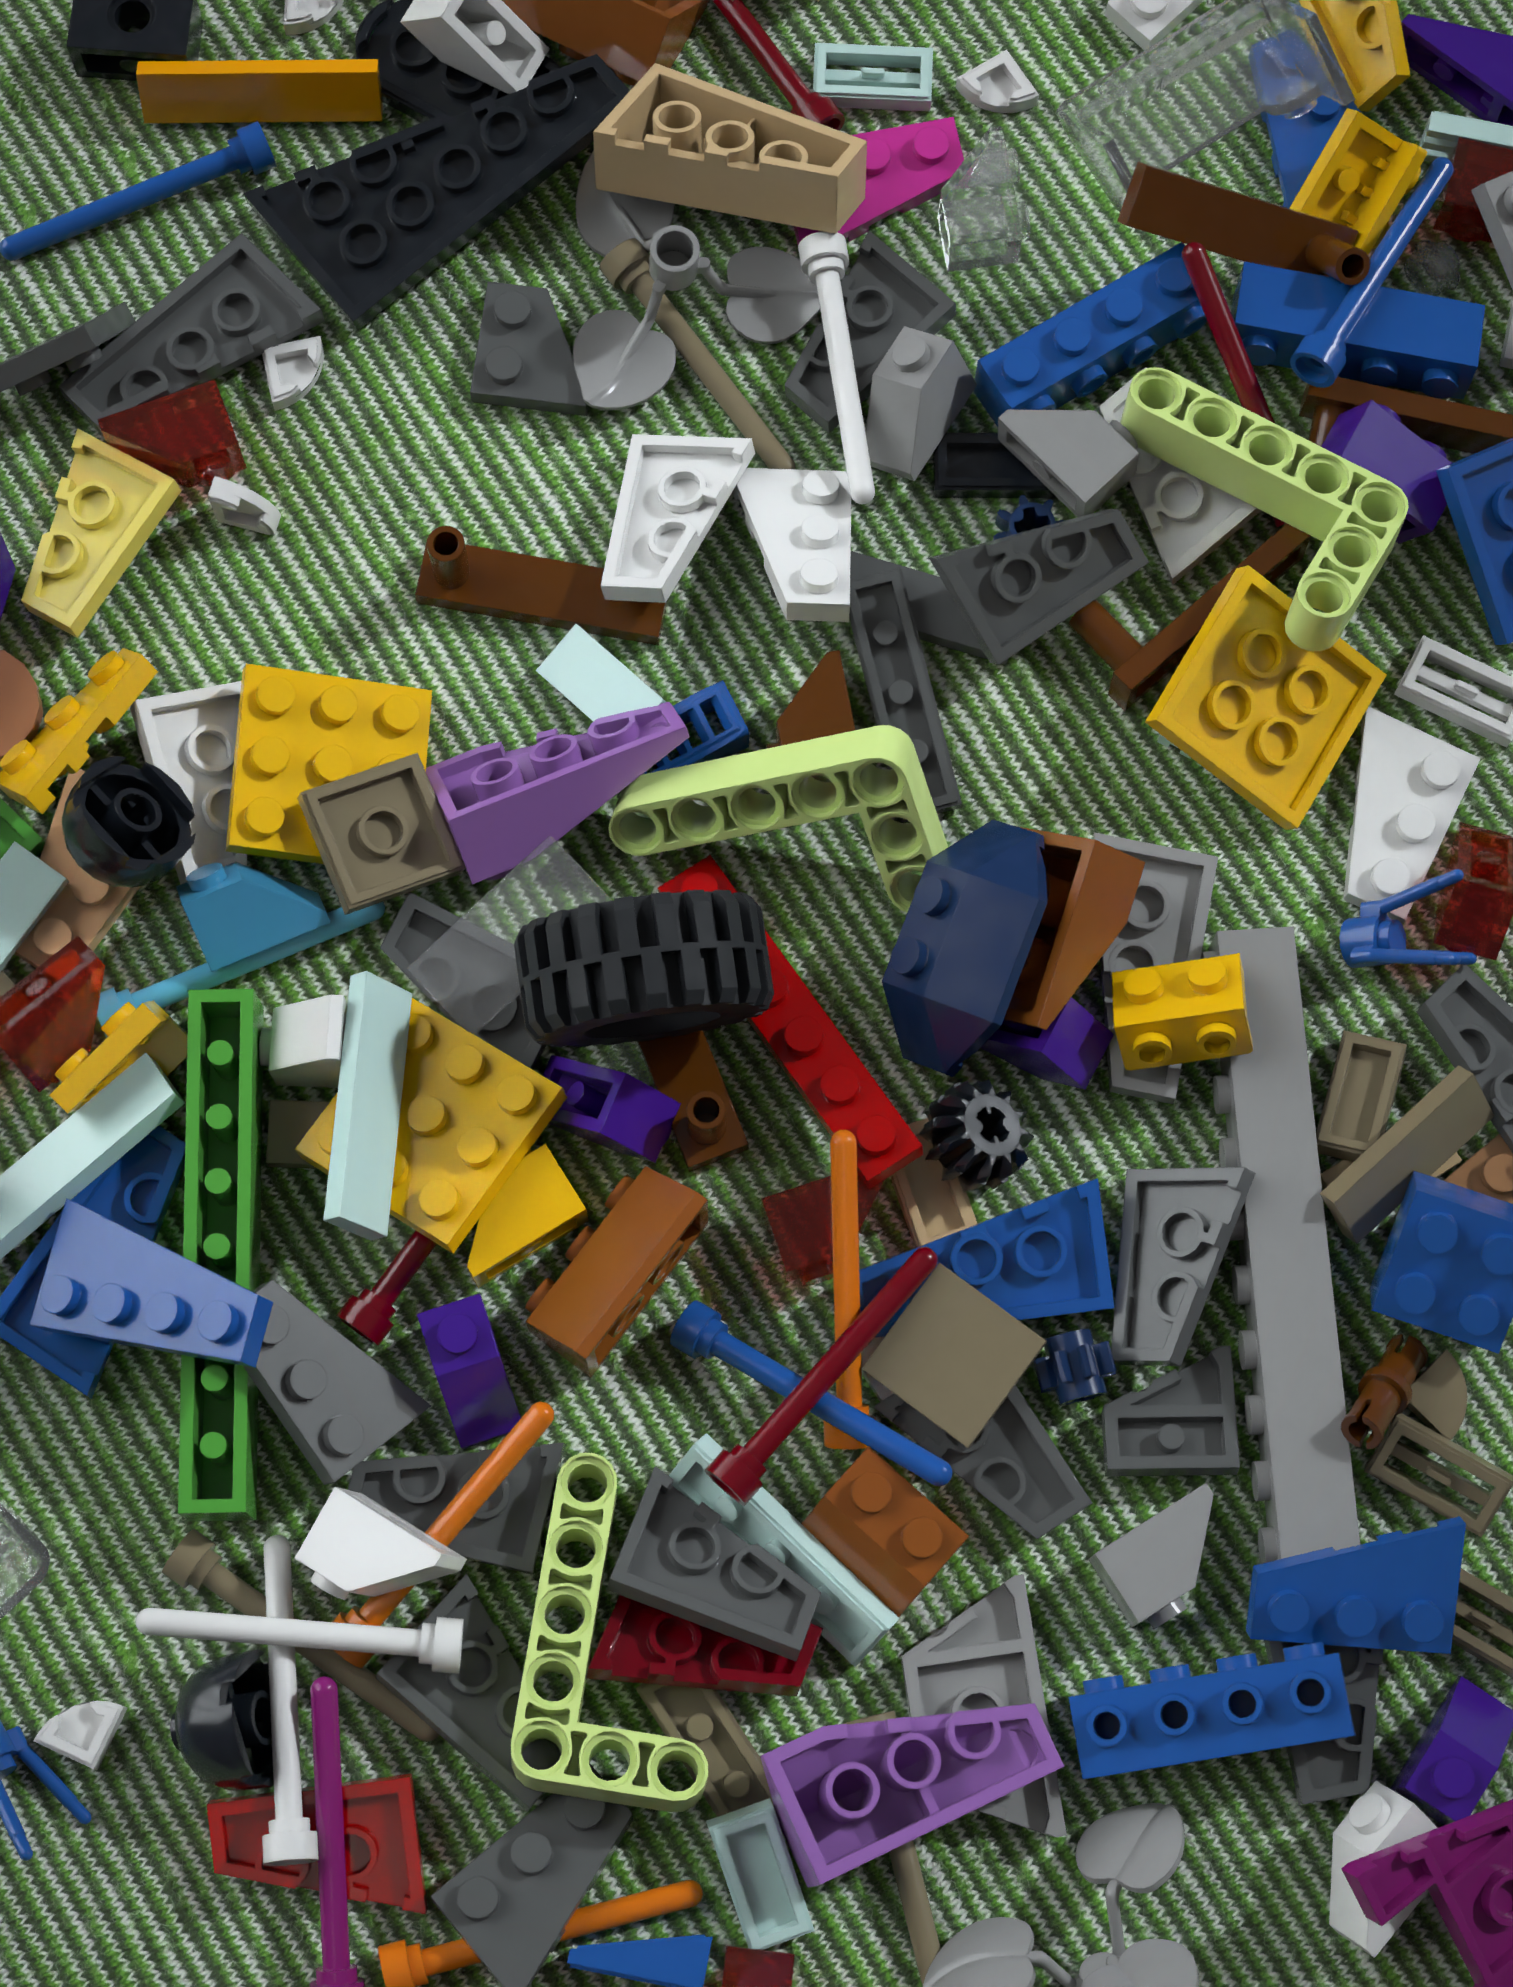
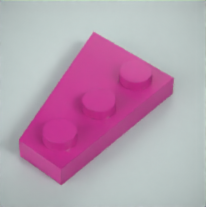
M954 117L852 135L867 141L865 199L838 233L842 234L850 242L867 233L869 226L897 211L905 213L964 182L966 166ZM793 226L798 245L806 236L821 232Z

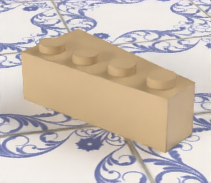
M657 63L647 71L593 131L595 183L598 190L837 234L865 199L866 140Z

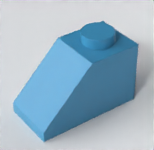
M238 862L224 867L221 863L204 865L192 871L186 877L187 882L176 886L181 904L211 972L331 923L317 892Z

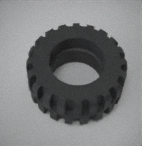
M730 890L651 893V895L628 896L615 898L607 902L579 905L578 908L563 909L550 913L548 917H538L530 921L528 925L522 926L514 942L525 1030L540 1045L550 1044L552 1047L567 1045L573 1047H588L601 1044L614 1045L721 1028L723 1025L746 1021L747 1018L761 1015L764 1011L768 1010L774 996L762 909L751 896L743 892L731 893Z

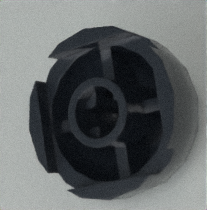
M112 756L94 762L71 789L65 802L62 816L63 835L67 850L77 865L94 879L114 887H139L163 878L192 847L196 833L191 836L192 831L189 823L195 817L192 803L179 784L160 768L146 762L139 769L132 765L122 764L126 757Z
M256 1649L233 1653L202 1665L191 1674L178 1698L176 1710L171 1718V1738L176 1749L181 1751L185 1762L200 1780L226 1790H253L274 1785L268 1662L263 1663L259 1657L265 1653L261 1650Z

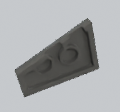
M868 231L859 247L860 254L849 275L845 274L841 280L860 403L870 396L873 373L904 326L935 335L956 315V303L870 231ZM822 322L821 325L816 326L787 379L785 394L798 408L827 433H830L839 425Z
M1016 1385L969 1449L895 1394L890 1395L874 1406L876 1410L923 1448L948 1462L954 1473L1037 1540L1093 1504Z
M553 1443L531 1447L449 1544L448 1548L468 1560L533 1575L565 1444ZM494 1449L442 1456L424 1455L361 1461L353 1468L348 1490L364 1494L425 1532Z

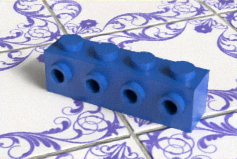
M1182 242L979 359L975 374L977 386L973 392L998 427V418L1007 409L1056 410L1076 397H1085L1096 391L1107 379L1127 367L1134 368L1141 365L1152 357L1158 349L1177 338H1186L1206 324L1207 319L1182 259V250L1185 244Z
M1244 262L1233 296L1231 314L1251 364L1256 366L1270 364L1291 368L1290 359L1303 338L1314 334L1318 330H1324L1352 285L1344 284L1327 276ZM1381 286L1345 341L1346 364L1338 377L1363 381L1364 383L1382 387L1391 386L1423 392L1433 398L1443 399L1451 397L1464 400L1478 368L1485 305Z
M1323 1642L1283 1648L1284 1662L1260 1666L1257 1663L1256 1653L1216 1659L1217 1673L1193 1677L1190 1674L1189 1664L1150 1670V1684L1125 1688L1122 1675L1083 1681L1085 1694L1068 1697L1082 1779L1356 1736L1340 1654L1325 1655Z

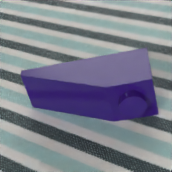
M1408 14L1402 20L1401 26L1409 67L1482 120L1513 126V36Z

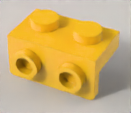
M1347 108L1290 208L1358 230L1353 246L1362 249L1369 255L1371 250L1379 245L1388 231L1389 219L1400 200L1417 183L1421 173L1420 166L1427 156V150L1417 144L1403 141L1361 112Z
M1240 953L1112 972L1114 1030L1126 1070L1132 1071L1249 1054L1253 1051L1252 1036L1247 1018L1244 970Z
M154 1000L142 1003L137 1009L130 1002H127L101 1027V1030L108 1037L91 1054L82 1047L56 1071L54 1075L62 1083L49 1096L67 1113L76 1111L144 1053H147L154 1059L168 1077L187 1058V1033Z

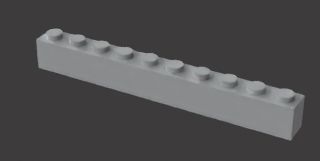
M1294 926L1217 931L1209 946V951L1201 953V959L1240 953L1244 970L1247 1018L1253 1042V1051L1249 1054L1220 1058L1221 1075L1213 1077V1102L1216 1114H1225L1228 1138H1221L1219 1141L1220 1167H1246L1256 1173L1230 1241L1238 1240L1241 1264L1232 1267L1233 1298L1236 1305L1245 1304L1247 1330H1240L1238 1334L1239 1360L1242 1370L1251 1369L1254 1395H1247L1245 1397V1421L1248 1434L1258 1435L1260 1461H1253L1251 1465L1252 1489L1255 1501H1265L1267 1527L1259 1528L1258 1551L1261 1564L1329 1547L1340 1550L1360 1545L1350 1444L1341 1430V1422L1346 1416L1324 1203L1320 1195L1322 1184Z

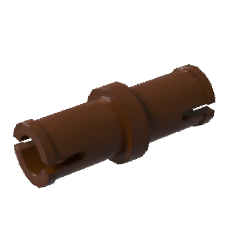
M1403 1334L1393 1336L1388 1342L1386 1350L1377 1366L1368 1369L1362 1376L1358 1384L1359 1397L1341 1422V1430L1344 1437L1354 1446L1361 1448L1368 1432L1372 1430L1366 1441V1448L1373 1449L1378 1447L1393 1417L1403 1413L1412 1399L1411 1385L1419 1371L1428 1361L1427 1349L1417 1338L1409 1335L1401 1352L1397 1353L1404 1338Z

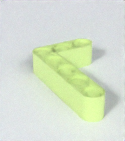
M1160 367L1139 371L1131 381L1120 421L1133 435L1138 448L1323 542L1299 581L1284 625L1285 632L1291 642L1301 649L1323 651L1331 648L1338 641L1393 549L1409 508L1407 497L1402 489L1394 483L1172 371ZM1313 608L1322 610V611L1325 612V613L1316 611V610H1314Z
M890 725L873 726L642 774L621 790L608 827L610 838L616 847L634 856H646L859 813L887 894L896 907L907 913L921 876L913 874L911 871L923 872L927 860L948 848L914 744L905 732ZM872 763H883L892 769L883 770L875 767ZM820 775L826 777L831 782H821L812 776ZM752 788L764 789L770 794H761ZM693 800L705 802L709 806L699 805L695 803ZM634 812H639V813L645 814V815H647V816L650 817V818H644V817L638 816V815H637L636 813H634ZM892 817H900L908 820L910 823H900L894 821Z
M579 1453L570 1457L562 1465L557 1477L511 1739L512 1769L516 1778L525 1787L536 1791L666 1812H683L694 1807L702 1798L708 1779L707 1759L703 1751L696 1744L681 1738L579 1722L617 1494V1475L612 1464L598 1454ZM593 1478L603 1485L605 1493L594 1502L584 1503L576 1500L570 1494L569 1488L576 1480ZM575 1541L585 1543L593 1550L594 1558L589 1564L581 1568L566 1566L559 1560L557 1555L558 1551L565 1544ZM560 1606H569L576 1609L582 1615L584 1621L577 1631L570 1634H560L554 1632L547 1625L546 1618L553 1609ZM548 1672H558L565 1675L573 1687L565 1698L559 1701H547L536 1693L534 1689L536 1681ZM536 1739H547L559 1747L561 1756L554 1766L544 1770H537L530 1767L522 1757L524 1748ZM612 1749L620 1752L626 1758L629 1767L622 1777L606 1781L598 1778L592 1772L589 1764L598 1752ZM671 1760H680L687 1763L693 1769L696 1781L690 1788L674 1792L666 1789L660 1783L657 1776L658 1770L664 1763Z

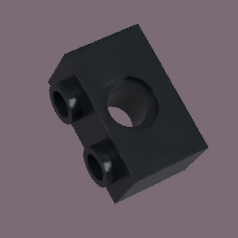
M73 0L67 49L77 77L137 81L136 70L138 61H198L203 27L197 0ZM137 25L146 26L137 32H126L131 27Z

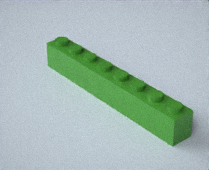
M254 989L188 990L183 1256L253 1291L260 1286L263 1066L260 1065L259 1043L264 1024V1007ZM181 1355L178 1514L189 1521L256 1520L258 1387L242 1365Z

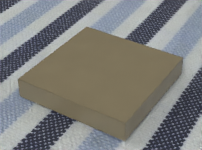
M418 753L303 791L297 798L345 915L460 875L466 869Z
M939 1262L861 1369L969 1449L1047 1341Z

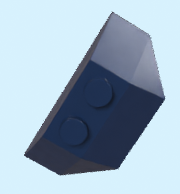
M991 820L927 860L882 979V985L904 1059L954 1077L963 1067L962 1062L976 1053L1002 1025L1048 903L1046 868L1041 854L1045 849L1043 835Z

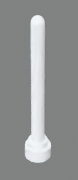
M821 231L810 234L800 241L798 250L801 269L805 275L809 276V280L817 286L850 494L856 503L867 504L875 496V487L840 282L845 276V269L849 265L847 244L842 234Z
M272 1535L265 1541L263 1547L266 1617L294 1619L290 1543L282 1535ZM268 1645L275 1820L268 1822L269 1834L262 1836L263 1865L281 1866L311 1863L319 1860L317 1831H310V1818L303 1817L295 1647Z
M145 1608L136 1617V1627L142 1634L153 1636L419 1657V1664L432 1665V1672L459 1674L464 1619L437 1617L436 1624L423 1623L422 1629Z

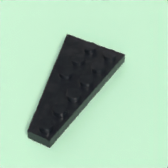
M595 54L531 79L528 86L524 89L493 100L492 95L470 103L472 109L443 121L440 116H437L353 149L349 158L316 170L315 165L293 173L295 176L293 180L267 190L262 185L244 192L243 195L252 209L358 331L594 141L593 131L630 90L606 63Z

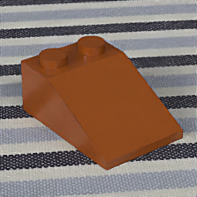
M1023 828L1044 836L1045 849L1041 854L1046 868L1048 903L1005 1014L1004 1021L1047 1030L1127 924L1146 862L1095 839Z

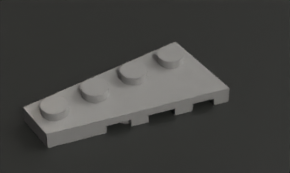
M1094 832L1092 839L1146 862L1127 924L1100 958L1105 1027L1114 1034L1107 1047L1109 1091L1173 1104L1176 1099L1182 1063L1132 1071L1126 1070L1114 1030L1112 972L1201 959L1218 856Z

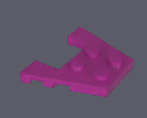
M1513 1799L1351 1861L1341 1868L1365 1917L1380 1926L1386 1924L1428 1889L1474 1981L1473 1987H1513Z

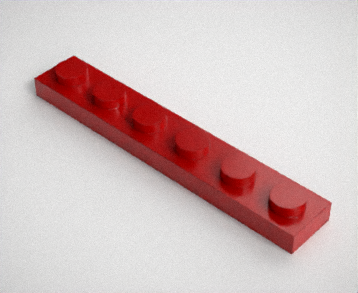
M711 855L658 887L659 893H677L687 890H704L707 892L730 890L731 893L737 892ZM765 930L774 996L767 1011H764L757 1017L747 1018V1020L832 1137L839 1130H848L853 1133L857 1142V1173L870 1190L924 1155L922 1144Z

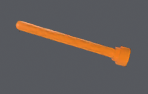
M848 1130L835 1132L830 1140L835 1341L860 1314L857 1142L853 1133ZM860 1353L836 1381V1397L869 1416V1405L862 1402V1358ZM823 1420L825 1447L832 1449H864L868 1447Z
M536 1402L526 1411L424 1533L445 1546H449L554 1420V1410L548 1403ZM415 1585L376 1597L371 1596L361 1608L353 1606L348 1613L340 1612L332 1622L381 1626ZM334 1650L343 1659L358 1668H363L375 1654Z
M684 1880L577 1908L565 1927L566 1931L559 1942L695 1907L702 1900V1887L694 1880ZM405 1939L378 1946L385 1987H418L429 1984L428 1976L482 1963L463 1939L424 1949L421 1948L420 1942L407 1946Z

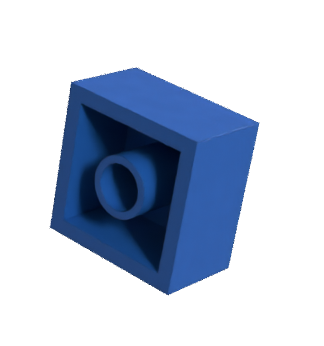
M1413 1170L1369 1288L1372 1311L1499 1354L1513 1318V1204Z

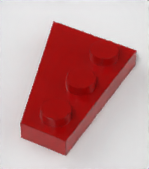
M412 1773L342 1783L347 1899L360 1902L368 1900L402 1907V1910L426 1914L428 1907ZM315 1786L302 1788L303 1817L310 1818V1831H316ZM274 1792L210 1800L206 1804L214 1873L293 1889L301 1887L319 1891L318 1861L295 1865H263L262 1836L269 1834L268 1822L275 1820Z

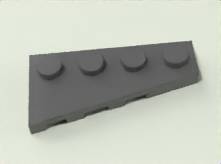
M241 233L101 350L103 357L78 369L58 387L63 397L104 437L254 359L268 348L278 346L325 322L322 310Z
M1462 965L1416 1012L1454 1068L1459 1065L1474 1074L1494 1114L1490 1121L1513 1153V1008L1467 965Z

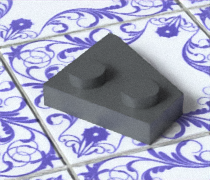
M126 302L116 305L93 319L63 331L1 362L0 392L15 386L19 396H22L52 381L48 370L63 362L66 363L69 371L73 372L103 357L98 346L125 331L136 322Z
M1220 1346L1210 1351L1208 1357L1178 1372L1174 1369L1153 1380L1149 1387L1139 1392H1129L1103 1406L1101 1418L1105 1477L1237 1475L1240 1461L1231 1346Z

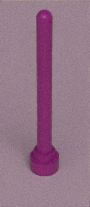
M322 1676L317 1678L310 1688L316 1831L318 1835L319 1856L318 1876L322 1966L316 1968V1980L310 1982L309 1986L365 1987V1979L357 1975V1965L350 1964L338 1687L332 1678Z

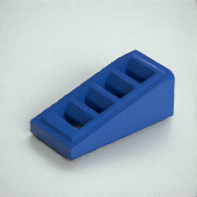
M723 680L673 705L684 724L692 722L702 744L692 748L689 740L686 739L676 747L680 755L679 757L670 761L666 755L656 763L658 768L652 772L729 757L749 747L748 728ZM715 711L725 730L716 736L705 715Z
M703 1934L579 1945L577 1948L569 1950L567 1963L570 1964V1968L666 1987H703L713 1936L706 1937Z

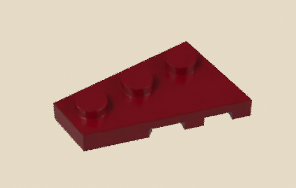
M619 1595L588 1667L586 1679L797 1696L823 1628L810 1623L798 1659L793 1661Z

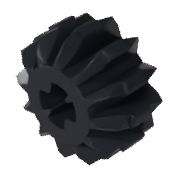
M989 1079L982 1082L977 1081L973 1085L968 1081L954 1084L944 1092V1095L931 1102L929 1108L925 1111L929 1122L924 1124V1128L919 1135L933 1144V1148L929 1150L925 1160H939L943 1165L941 1181L953 1180L958 1177L963 1192L977 1190L981 1186L985 1190L989 1188L995 1189L1009 1180L1008 1177L1021 1170L1024 1163L1029 1160L1024 1149L1029 1146L1034 1136L1020 1126L1028 1111H1014L1010 1106L1011 1091L995 1094Z

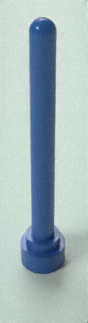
M256 121L237 129L236 133L238 136L227 140L229 146L4 238L0 243V253L7 260H18L237 169L240 170L241 175L251 170L254 175H258L277 167L262 128L259 122Z
M1439 157L1430 164L1370 257V269L1367 276L1360 283L1352 285L1324 330H1318L1314 334L1305 336L1290 359L1291 368L1304 382L1315 387L1326 388L1331 386L1346 364L1345 341L1453 175L1454 166L1448 158Z
M698 1300L693 1301L686 1307L673 1328L670 1338L671 1346L693 1359L700 1356L711 1359L716 1356L785 1398L803 1379L802 1376L728 1333V1325L721 1322V1314ZM826 1392L810 1411V1413L934 1486H944L952 1478L953 1472L948 1462L829 1392Z

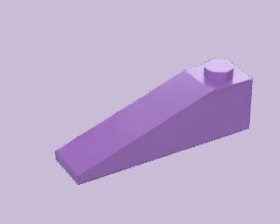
M669 701L658 706L598 718L590 724L588 732L574 736L568 734L559 735L557 728L538 732L536 745L506 752L501 741L483 745L427 767L426 774L465 865V870L472 884H475L485 879L497 880L511 874L517 866L535 859L690 736L686 725Z
M1035 1703L920 1717L893 1718L874 1722L828 1725L760 1756L780 1828L808 1888L821 1885L1064 1767Z

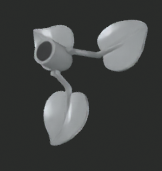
M594 150L583 168L576 194V220L581 237L594 252L603 257L620 243L631 238L638 239L648 253L650 252L649 272L654 283L646 313L641 323L632 314L615 309L593 315L580 328L573 347V364L583 401L590 407L602 410H622L634 407L651 399L666 386L676 364V347L667 335L650 329L655 322L665 291H678L688 287L695 280L697 274H702L718 294L730 296L726 306V316L729 324L745 339L755 343L777 344L786 341L804 329L821 311L817 286L809 280V276L802 272L800 259L779 249L756 246L735 253L727 265L729 284L724 283L710 267V260L707 257H699L700 246L695 234L683 226L671 225L675 206L673 203L596 189Z
M1148 1803L1122 1808L1097 1819L1082 1834L1075 1853L1077 1866L1081 1875L1087 1881L1095 1884H1108L1105 1890L1113 1951L1112 1953L1098 1952L1086 1958L1080 1966L1077 1978H1072L1045 1952L1032 1951L1034 1934L1030 1925L1025 1921L1009 1917H995L977 1921L965 1927L946 1942L931 1963L923 1987H1033L1036 1978L1034 1967L1043 1968L1063 1987H1199V1971L1190 1951L1182 1944L1165 1939H1146L1132 1944L1125 1950L1119 1905V1895L1122 1887L1140 1894L1153 1892L1166 1883L1176 1871L1185 1845L1184 1824L1177 1809L1170 1804L1163 1805L1161 1803Z

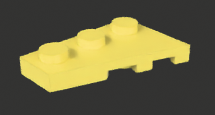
M77 428L71 446L75 455L67 478L61 477L55 495L59 504L50 531L42 535L21 602L29 612L76 638L83 632L182 491L172 477Z

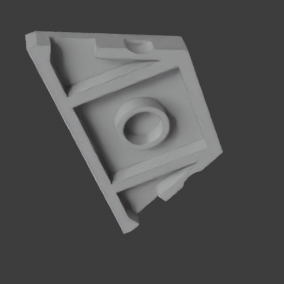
M1024 1574L1014 1575L990 1594L900 1657L910 1717L1035 1703L1050 1735ZM1056 1771L974 1810L1051 1837L1067 1836Z

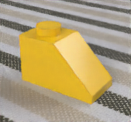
M546 1143L534 1151L530 1148L479 1218L467 1264L469 1273L478 1288L589 1221L584 1204Z

